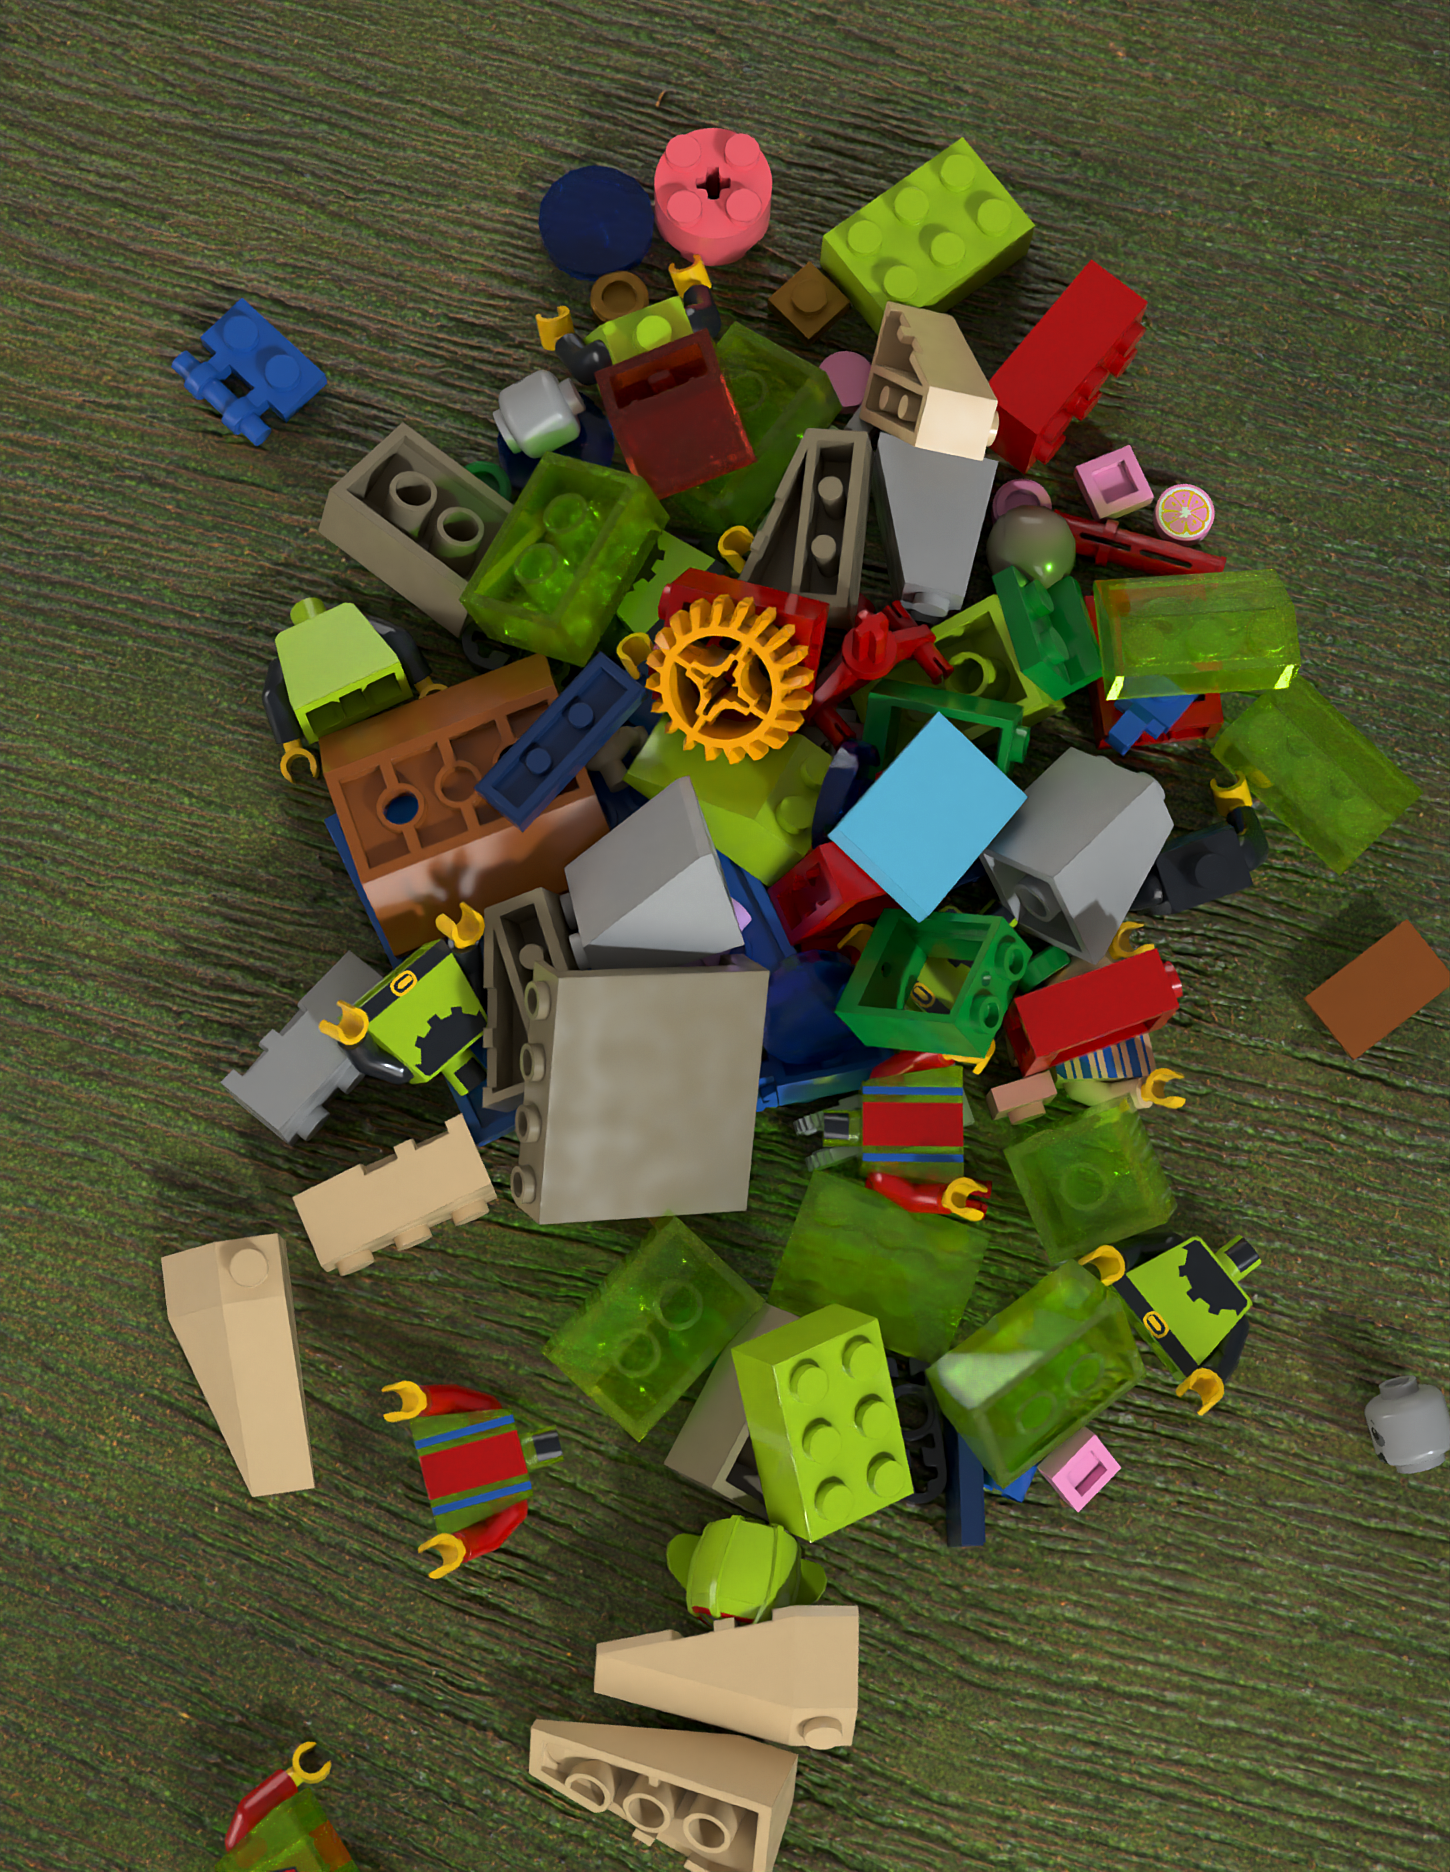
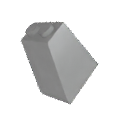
M880 432L874 460L871 490L893 601L900 600L902 606L918 626L926 624L931 629L960 613L998 461L987 458L979 461L917 448L893 435Z
M1070 747L1023 791L1028 798L983 850L979 858L1003 906L1016 918L1018 924L1015 928L1096 965L1109 948L1174 827V823L1163 801L1165 799V792L1152 776L1144 772L1137 774L1117 766L1105 756L1098 755L1095 757Z
M689 775L675 780L564 867L569 893L560 895V901L570 930L579 929L578 933L569 935V940L580 970L590 968L592 970L678 967L745 944L722 865Z

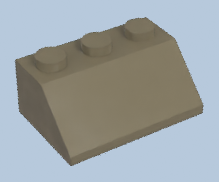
M402 422L329 490L318 532L459 638L471 621L480 617L495 602L541 535L543 527Z
M751 1297L663 1465L769 1523L731 1349L801 1317Z

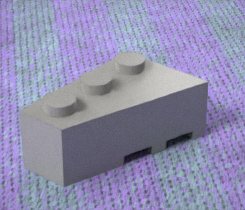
M349 950L298 1002L300 1009L281 1032L277 1033L272 1029L259 1042V1047L264 1052L242 1076L233 1069L220 1083L237 1103L291 1147L300 1137L306 1142L309 1141L329 1118L330 1112L325 1107L340 1090L346 1094L350 1093L366 1075L354 1068L338 1045L337 1040L320 1031L319 1023L324 1019L338 1026L340 1021L337 1017L343 1012L341 1007L337 1005V1001L343 1000L349 1004H354L380 982L383 977Z

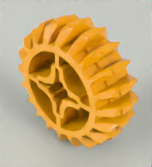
M729 593L719 595L714 599L713 605L705 598H700L690 605V613L686 610H679L670 617L669 623L671 628L664 627L656 634L654 641L660 649H655L648 655L646 664L657 672L646 679L644 688L661 693L662 696L652 704L651 712H668L671 720L665 725L664 734L675 733L680 728L687 735L683 740V751L692 750L700 742L704 744L706 761L715 760L722 750H724L730 765L739 763L745 757L746 752L755 761L762 759L768 753L769 746L773 749H780L789 740L787 731L796 732L803 724L804 717L799 710H805L812 703L813 695L802 687L808 685L814 679V670L798 666L797 663L808 655L809 646L797 645L791 647L788 639L795 633V625L787 624L780 630L772 623L776 618V607H768L758 616L755 614L753 597L743 598L736 608ZM706 636H726L740 641V644L734 650H724L715 644L707 647L697 639ZM759 657L768 670L771 682L762 675L759 669ZM738 661V665L732 674L736 681L731 686L735 687H732L721 697V693L727 685L723 677L728 673L724 671H728ZM690 679H692L699 688L700 700L691 686ZM724 709H735L746 716L752 712L760 717V719L737 722L722 718L719 714Z

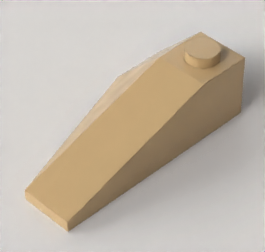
M278 1233L213 1242L161 1257L168 1320L251 1496L259 1497L316 1488L286 1241Z
M793 1605L773 1609V1620L738 1627L735 1618L732 1617L713 1621L714 1631L690 1637H683L674 1630H665L596 1644L594 1692L786 1746H809L814 1749L852 1746L858 1710V1606Z
M535 1720L531 1727L530 1775L593 1813L603 1812L608 1809L636 1826V1829L632 1836L648 1846H651L656 1838L687 1857L683 1867L691 1872H772L793 1803L798 1754L740 1735Z

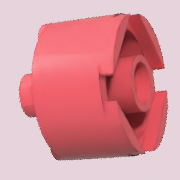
M705 128L677 135L667 144L655 172V222L659 234L667 243L668 241L676 250L681 252L683 258L694 263L693 255L699 254L704 266L731 264L744 257L746 252L758 241L760 242L766 233L770 219L772 175L768 162L760 151L757 141L748 134H738L721 128ZM708 196H718L719 199H708Z

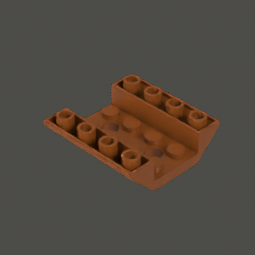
M545 651L318 738L323 775L357 873L396 959L413 954L427 942L438 939L449 940L437 928L436 919L439 915L445 914L457 925L462 918V909L460 907L462 902H465L480 913L484 919L485 908L539 887L559 895L569 893L564 867L612 830L598 800L586 765L523 833L480 797L474 789L478 782L561 694ZM402 796H411L418 800V811L411 821L405 824H395L388 820V808L395 799Z

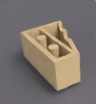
M887 301L859 418L914 447L983 461L986 447L992 445L998 431L999 415L996 411L998 400L954 317L948 314Z
M462 1113L445 1121L448 1131L416 1144L414 1139H409L393 1147L396 1152L395 1154L367 1166L358 1164L292 1197L319 1263L326 1272L337 1268L340 1276L353 1273L375 1261L372 1252L395 1243L398 1251L408 1249L431 1238L432 1233L429 1228L452 1218L455 1226L473 1221L490 1211L487 1202L497 1199V1195Z

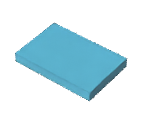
M937 712L827 836L920 923L931 914L1028 796L940 712Z

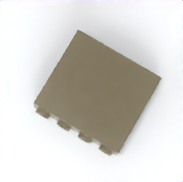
M723 954L720 956L719 966L558 971L544 960H535L533 981L527 984L525 990V1008L530 1022L528 1043L523 1045L520 1053V1069L525 1080L523 1105L517 1108L515 1116V1128L520 1141L519 1163L517 1166H514L510 1179L511 1193L515 1204L539 1225L747 1211L770 971L744 954Z

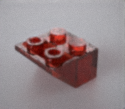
M707 328L594 372L609 422L645 506L758 462L727 366Z

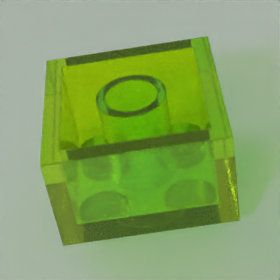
M1130 1092L1017 1135L1003 1149L1051 1265L1167 1223L1178 1207Z

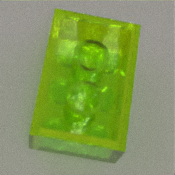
M546 451L458 600L488 638L584 668L670 517L643 477Z

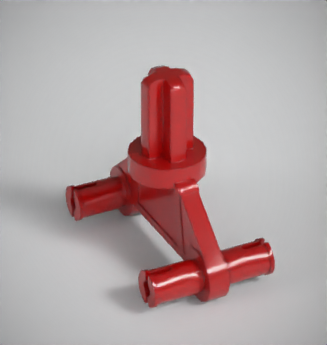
M900 600L892 602V609L887 605L881 612L873 616L866 609L860 611L855 616V627L846 634L842 643L843 662L820 688L816 684L814 686L809 717L805 722L808 726L816 724L836 751L844 749L843 742L848 746L856 738V733L850 729L836 711L838 704L871 681L887 675L895 665L904 659L907 661L915 659L934 685L942 683L941 677L946 680L954 672V667L948 663L934 645L936 640L935 634L926 624L918 626L902 606Z

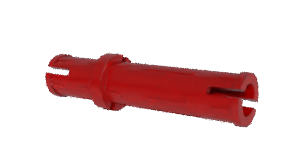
M1058 509L1054 510L1055 513L1066 519L1075 538L1076 553L1096 558L1095 565L1106 568L1107 563L1110 562L1160 578L1183 579L1185 584L1188 585L1203 584L1204 589L1217 593L1227 557H1219L1170 541L1118 528L1119 521L1107 519L1106 524L1063 513ZM1082 534L1130 547L1131 550H1122L1083 539L1080 536ZM1144 551L1191 565V568L1143 556L1140 552Z

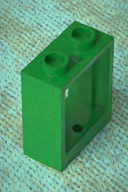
M882 678L869 692L852 807L875 782V774L885 770L893 762L902 708L930 714L940 712L945 717L999 727L1000 731L994 765L1012 781L1015 762H1024L1030 740V727L1021 725L1024 706Z
M884 908L834 1012L866 1046L985 1058L993 1038L1002 1024L1004 1014L1020 979L1025 974L1027 964L1033 952L1003 916L932 911L928 917L918 923L905 909ZM928 957L974 961L949 1015L903 1010ZM882 965H884V972H883V974H882V972H881Z

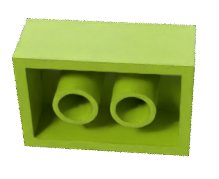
M962 137L823 235L820 265L879 336L887 301L945 313L1025 256L1029 250L1035 225Z
M833 1303L731 1349L769 1523L779 1524L784 1527V1530L812 1543L914 1493L878 1318Z

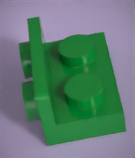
M1013 565L992 576L1021 673L1055 702L1105 675L1106 667L1079 583L1072 576H1067L1057 581L1048 589L1039 580L1031 582Z

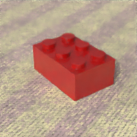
M1091 259L988 381L998 400L996 411L999 415L997 435L989 448L1024 475L1037 460L1046 465L1065 441L1066 436L1062 433L1070 424L1073 416L1080 422L1083 421L1101 398L1102 392L1099 389L1109 374L1117 379L1135 358L1138 352L1135 346L1146 331V327L1141 324V320L1148 302Z

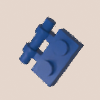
M243 298L236 302L200 337L203 346L213 355L208 362L200 363L188 351H183L172 363V368L185 380L184 388L197 400L205 398L223 415L221 422L235 435L242 433L255 446L262 444L272 431L259 418L267 409L271 408L287 423L328 383L326 375ZM233 373L251 391L246 396L238 398L222 382Z

